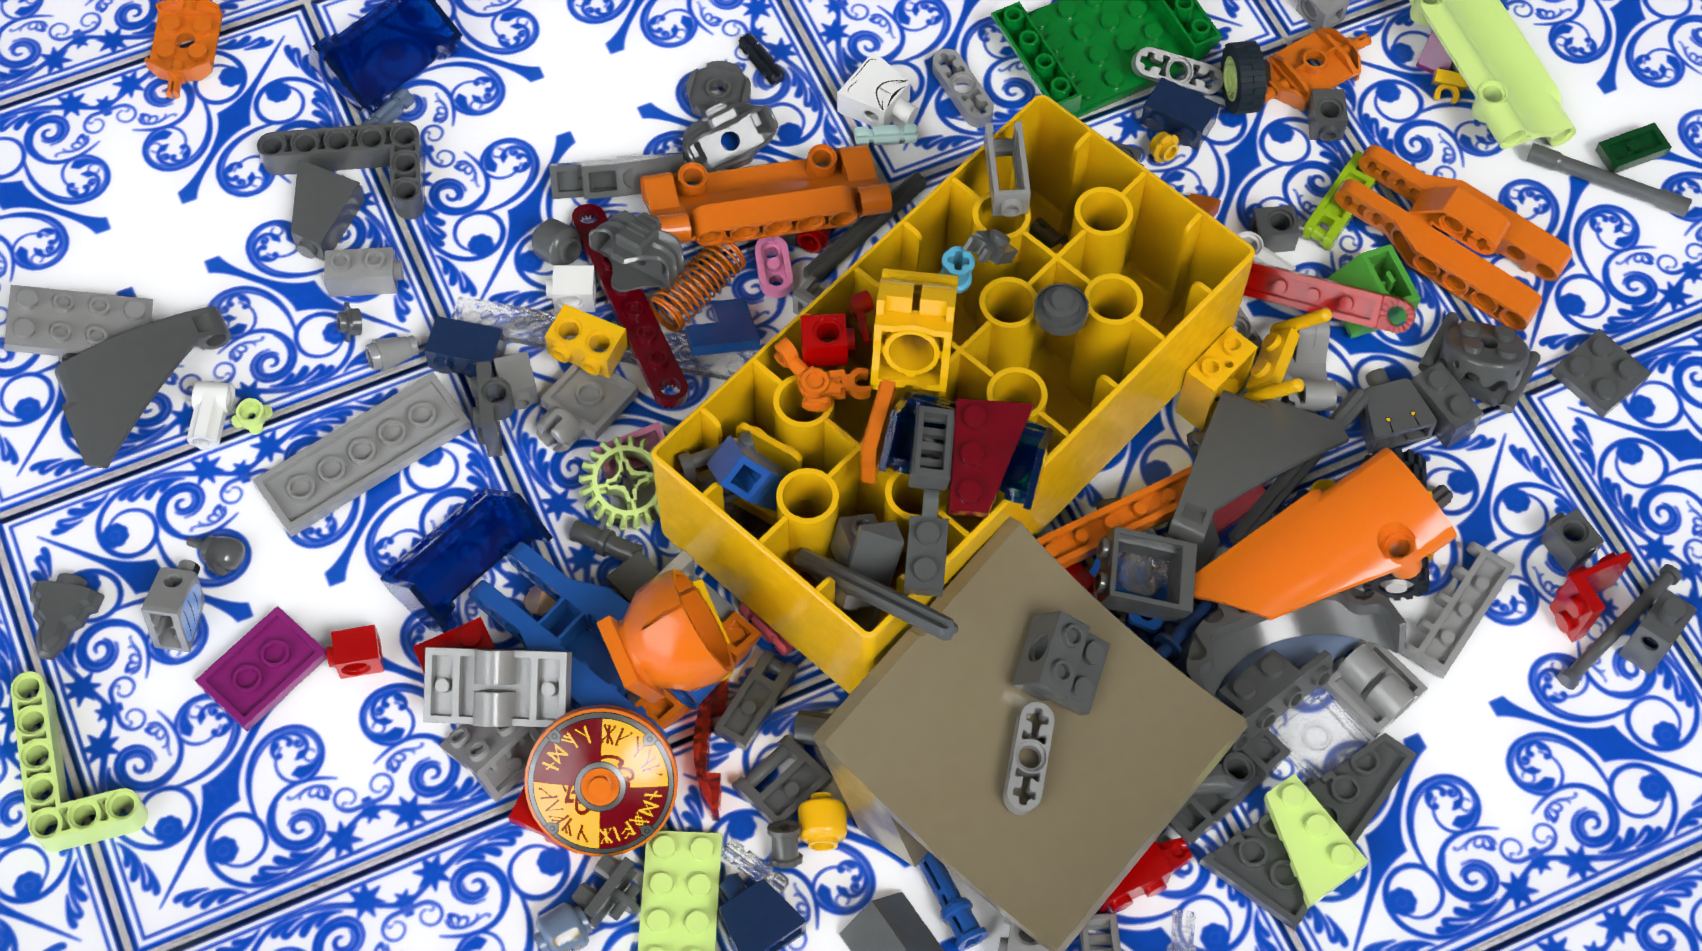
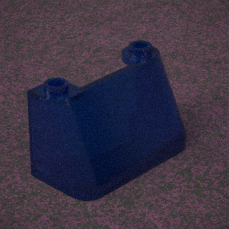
M385 0L341 33L333 34L329 41L324 37L314 44L308 55L307 62L359 113L367 111L371 115L385 103L383 101L385 97L440 57L447 60L460 49L457 44L463 35L435 0Z

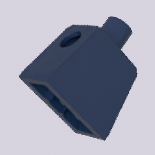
M735 873L727 877L720 884V889L729 901L719 908V916L734 951H780L806 934L805 919L766 880L762 879L748 888L740 875Z

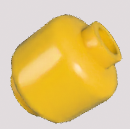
M829 792L813 793L810 796L811 799L799 805L798 822L801 824V833L798 836L804 843L808 844L809 849L815 851L836 849L838 843L842 842L847 835L846 806L842 801L834 799L833 794Z

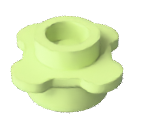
M247 398L238 404L236 415L232 416L231 422L235 428L243 427L248 429L252 435H257L263 431L265 421L272 417L273 410L269 405H262L257 399ZM255 415L253 419L249 418V416Z

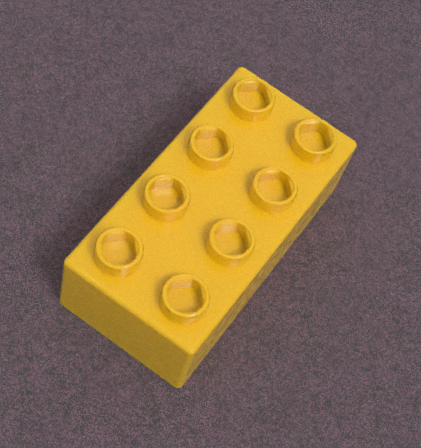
M1046 95L1035 96L1003 125L993 137V139L1013 138L1014 122L1022 121L1031 190L1028 214H1020L1015 217H1006L1004 215L992 216L986 154L983 144L652 449L651 457L660 524L665 537L679 549L684 550L693 557L700 567L849 694L852 693L913 625L881 610L877 627L870 632L865 631L835 606V580L829 576L819 584L810 574L798 569V565L794 564L793 558L795 555H798L801 548H808L825 557H834L830 546L838 518L875 513L878 523L896 521L904 539V546L889 587L903 594L910 516L922 517L924 489L908 486L917 405L956 410L957 398L1034 404L988 517L949 515L950 490L947 487L946 491L939 492L937 518L949 519L944 577L945 589L1009 517L1021 522L1036 537L1182 389L1186 371L1230 326L1234 328L1255 257L1253 246ZM1012 156L995 157L999 191L1016 190ZM1037 218H1043L1060 234L1065 233L1068 235L1069 243L1057 254L1029 233L1030 225ZM991 229L1001 231L1010 238L1009 244L1018 250L1011 263L996 265L990 260L987 263H981L977 260L979 256L969 251L975 257V266L971 272L972 282L970 287L962 293H957L946 397L938 396L939 391L913 389L911 385H905V388L895 387L894 420L875 485L862 482V479H860L861 444L877 390L871 389L870 397L862 400L856 399L851 395H846L845 399H831L832 405L826 412L807 411L802 407L804 398L799 392L797 376L788 367L784 368L776 361L774 354L777 353V350L774 348V345L785 337L788 338L803 361L800 316L846 313V327L854 328L855 350H848V365L820 366L815 368L822 369L823 371L845 369V374H850L856 368H867L869 371L868 380H860L856 384L861 387L870 386L871 388L874 324L879 283L882 278L883 268L940 274L943 254L951 247H964L970 235H974L976 231ZM1056 283H1067L1077 287L1085 294L1089 301V314L1084 327L1077 333L1068 336H1055L1045 332L1038 326L1034 318V301L1038 293L1045 287ZM864 290L869 292L874 304V310L865 313L871 337V343L869 344L862 343L858 322L850 311L852 295ZM827 338V339H823L822 341H824V342H831V341H834V340H833V339H830V338ZM741 422L761 428L770 437L794 447L803 457L802 468L787 474L778 485L776 492L777 523L759 540L725 513L731 502L724 504L723 486L718 482H714L703 493L686 480L678 457L679 454L688 451L691 455L722 444L729 435L735 438L736 428ZM924 422L923 427L945 429V424ZM937 439V443L943 444L944 440ZM705 465L696 468L695 471L698 473L709 469V467ZM903 594L928 607L937 598L935 596Z

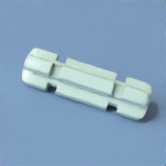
M914 123L903 124V127H899L898 124L872 126V129H868V126L856 127L854 130V140L856 145L867 144L868 146L872 142L874 145L900 144V141L903 140L904 143H915L918 140V128Z

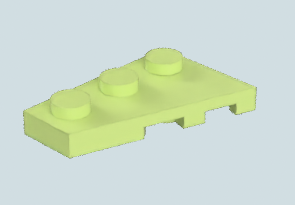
M1295 773L1265 794L1264 802L1278 837L1284 843L1291 861V869L1294 876L1298 878L1304 893L1303 899L1307 909L1366 867L1369 861Z

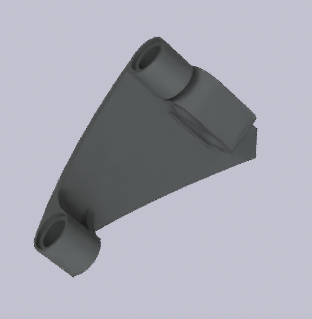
M212 306L200 308L137 327L97 344L67 359L56 367L54 373L66 400V403L62 404V408L85 465L108 469L142 413L177 366L195 346L203 350L220 348L229 342L231 334L219 308Z

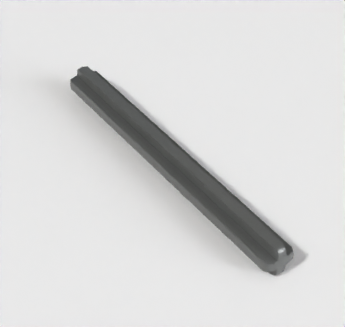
M1353 388L1328 419L1340 422L1344 430H1346L1369 403L1370 397L1363 389ZM1326 452L1281 473L1229 533L1228 539L1230 542L1236 545L1265 524Z
M801 548L798 555H795L793 558V562L798 565V569L822 581L830 576L835 580L836 588L943 641L951 640L953 634L958 632V625L954 623L953 618L808 548Z

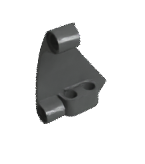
M1223 390L1184 487L1167 536L1195 543L1198 547L1199 543L1203 544L1214 512L1271 478L1324 452L1348 443L1350 438L1340 422L1277 400L1265 399L1257 402Z

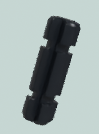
M751 33L741 36L738 40L739 48L744 54L749 55V60L763 75H766L765 78L774 86L779 84V82H783L785 71L779 64H774L776 62L762 44L758 43L756 37Z

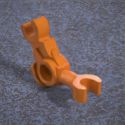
M785 337L774 345V348L777 350V353L774 354L776 361L782 367H788L797 376L799 392L804 398L802 407L807 411L826 412L832 405L831 399H845L846 395H851L859 400L870 397V386L861 387L856 384L857 381L868 380L869 371L867 368H856L850 374H845V369L823 371L814 366L808 367L801 360L798 351L788 338Z

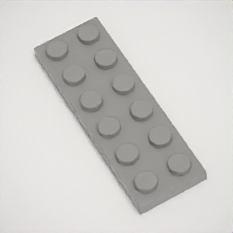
M432 372L253 479V483L290 537H293L472 427L471 422L435 373Z

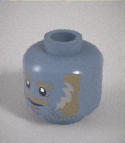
M564 902L537 918L536 926L539 932L532 936L540 951H580L588 945V935L593 930L579 905L573 908L571 904Z

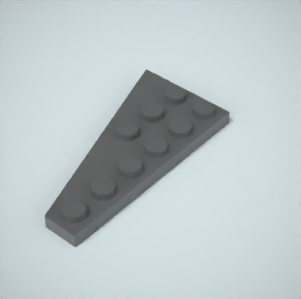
M1384 733L1353 754L1346 762L1321 776L1318 781L1307 789L1355 845L1417 753L1387 733ZM1269 813L1261 817L1258 822L1242 833L1236 834L1213 853L1210 852L1201 858L1199 862L1201 866L1294 931L1309 911L1303 899L1304 893L1298 878L1294 876L1291 869V861L1284 843L1279 839Z

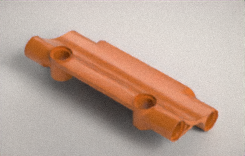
M818 144L809 150L807 159L707 172L706 168L701 164L689 162L681 166L678 173L664 172L640 176V187L644 205L647 207L650 215L661 222L660 230L675 235L681 243L697 241L701 246H715L842 227L853 223L858 217L890 213L892 211V196L889 185L879 182L867 144L837 148V150L826 144ZM816 164H822V165H825V167H820V166H818V165H816ZM688 182H694V183H696L697 185H689V184H687V183H688Z

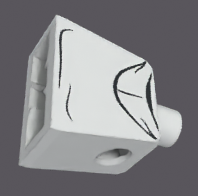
M874 52L837 92V112L870 126L889 125L896 117L907 124H911L916 118L919 108L909 102L911 86L909 80Z

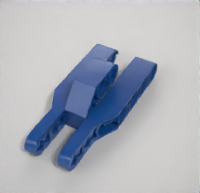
M518 542L507 553L508 561L517 571L557 603L537 622L485 580H481L469 592L468 595L471 600L484 613L519 640L525 650L572 652L571 707L573 709L591 705L623 707L645 717L660 730L667 740L671 735H667L655 721L647 716L646 709L641 705L637 708L624 697L629 690L624 688L605 642L599 638L603 639L596 622L609 615L618 621L622 620L630 604L611 588L569 579L527 544ZM720 681L696 691L664 689L685 706L695 710Z

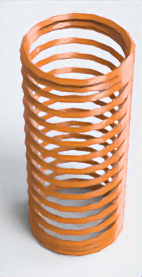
M734 243L726 245L737 255L741 266L736 257L724 246L715 245L711 246V248L706 246L701 252H698L696 257L691 259V262L686 264L681 277L677 276L676 283L671 286L670 291H673L677 299L670 295L668 289L662 288L661 292H657L655 297L648 301L657 321L662 326L672 332H680L686 326L685 322L689 323L691 321L690 317L694 318L696 313H699L701 308H704L706 303H709L711 298L716 296V293L721 292V288L726 287V283L731 282V278L736 277V273H740L746 267V259ZM719 248H721V249H723L725 252H727V253L732 257V259L736 262V264H734L733 262H731V261L721 252V250H720ZM709 250L713 251L716 258L709 253ZM704 255L708 256L711 263L704 258ZM699 260L703 261L706 268L699 263ZM715 262H717L723 268V270L720 269ZM694 265L698 266L701 273L694 268ZM689 270H690V271H693V273L695 274V276H696L697 278H695L694 276H692V275L690 274ZM684 275H685V276H688V278L690 279V281H691L692 283H690L689 281H687V280L685 279ZM679 280L683 281L687 289L680 285ZM674 285L678 286L682 294L675 290ZM708 290L712 291L713 295H710ZM664 295L670 299L672 304L665 300ZM703 295L707 296L708 300H705ZM697 299L702 301L703 305H700ZM653 302L657 304L661 313L675 326L671 325L659 314ZM692 304H694L695 306H697L698 309L695 310ZM662 307H664L672 315L675 321L672 320L666 314ZM687 309H689L690 311H692L693 314L690 315L689 312L687 311ZM682 314H684L685 316H687L688 319L685 320V319L683 318Z

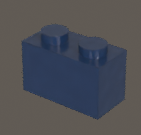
M1162 77L1144 104L1140 124L1147 126L1153 132L1160 133L1165 131L1171 136L1176 135L1179 139V144L1189 146L1198 151L1215 125L1220 104Z
M436 316L424 351L429 368L439 373L449 374L452 372L471 378L472 376H477L476 362L490 361L493 375L497 377L494 359L503 357L507 346L503 329Z

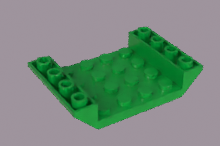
M1058 0L1029 13L1026 12L1019 1L991 13L992 19L1041 93L1050 97L1078 118L1158 84V82L1137 76L1132 70L1131 60L1137 51L1145 47H1154L1200 61L1222 39L1221 33L1197 0ZM1150 55L1140 59V62L1145 64V70L1152 66L1162 68L1166 61L1163 58V63H1153L1150 61ZM1174 62L1169 70L1171 77L1174 78L1185 73L1184 66Z

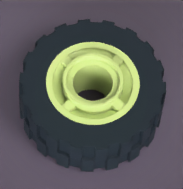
M1253 40L1228 43L1222 51L1220 68L1224 80L1222 93L1225 105L1233 115L1260 112L1263 109L1267 92L1266 66L1260 46Z

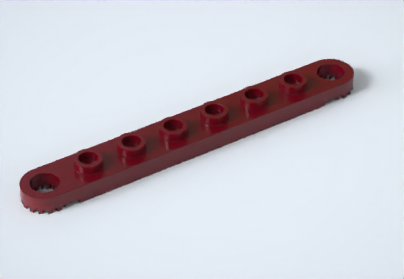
M595 204L580 205L572 212V226L580 234L582 249L589 264L594 265L596 278L618 325L626 328L628 346L647 386L650 388L655 402H658L659 406H664L666 409L667 407H670V409H674V407L679 408L688 399V383L643 290L619 292L613 289L611 286L613 274L611 261L589 247L590 231L608 221L603 209ZM590 215L591 218L595 217L596 219L593 223H583L580 221L582 217L586 218L585 216L589 218ZM668 385L669 387L673 385V388L677 386V389H680L675 395H666L662 392L664 387L666 389Z

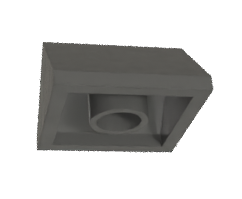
M903 892L871 901L839 933V936L850 951H944Z

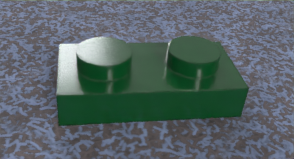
M1654 122L1598 143L1595 151L1610 172L1618 173L1665 156L1669 153L1672 146Z

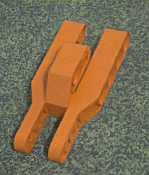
M1370 145L1367 147L1358 161L1361 170L1414 203L1413 207L1407 212L1353 179L1343 181L1335 192L1334 198L1337 204L1385 234L1408 266L1501 324L1515 331L1525 330L1542 304L1541 296L1534 289L1433 228V225L1480 254L1492 255L1495 253L1499 255L1500 253L1520 265L1522 271L1526 273L1529 271L1546 281L1558 280L1572 258L1573 254L1570 247L1463 180L1425 174L1380 146Z

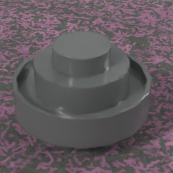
M1056 283L1047 286L1038 293L1034 301V318L1038 326L1052 335L1068 336L1077 333L1084 327L1088 319L1089 301L1080 289L1070 284Z

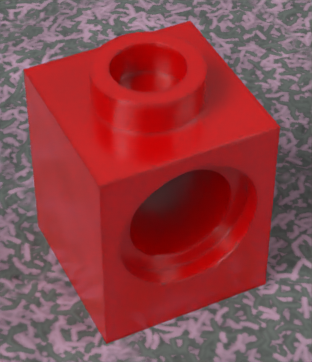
M846 313L800 316L803 362L808 367L848 365V350H855L854 328L846 327ZM830 338V339H833L834 341L824 342V341H822V340H823V339Z
M375 624L331 632L332 645L326 646L329 667L336 668L340 679L384 672L381 638Z

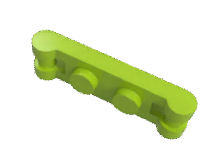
M1358 150L1354 153L1303 227L1302 237L1308 240L1313 238L1321 242V247L1329 251L1334 247L1339 236L1354 216L1337 204L1334 198L1335 192L1346 179L1356 180L1370 189L1378 182L1376 179L1359 171L1361 168L1358 161L1363 153ZM1323 222L1331 228L1329 231H1326L1319 227L1320 223Z

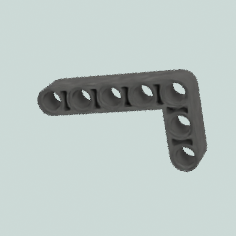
M410 122L277 131L266 133L257 141V149L264 169L272 175L297 174V167L301 160L329 171L390 167V191L397 214L403 219L412 220L421 216L425 210L424 150L419 130Z

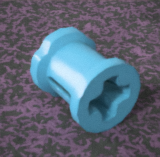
M961 246L951 247L948 251L944 252L941 261L942 269L940 271V274L958 276L957 293H962L970 287L972 282L971 272L975 266L974 255L969 251L963 250Z

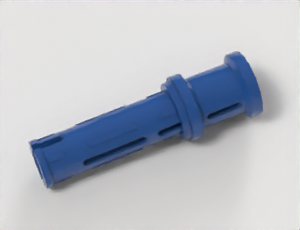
M928 852L918 865L942 908L940 910V918L944 923L949 924L957 939L955 943L959 951L970 949L986 939L988 931L985 927H980L971 910L973 908L972 902L966 897L961 896L945 865L932 853Z

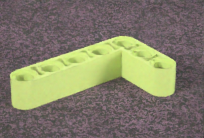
M28 671L19 674L11 684V698L30 834L45 850L58 852L134 833L143 828L148 820V810L133 790L127 788L116 789L69 801L54 693L38 673ZM39 689L35 696L26 698L31 691ZM44 722L39 730L31 732L34 725ZM48 756L43 764L35 766L39 758ZM53 790L51 796L47 799L39 800L45 791ZM134 805L131 813L126 816H119L121 810L125 807ZM96 815L91 824L82 826V822L86 817ZM58 824L52 834L44 835L45 830L49 826Z

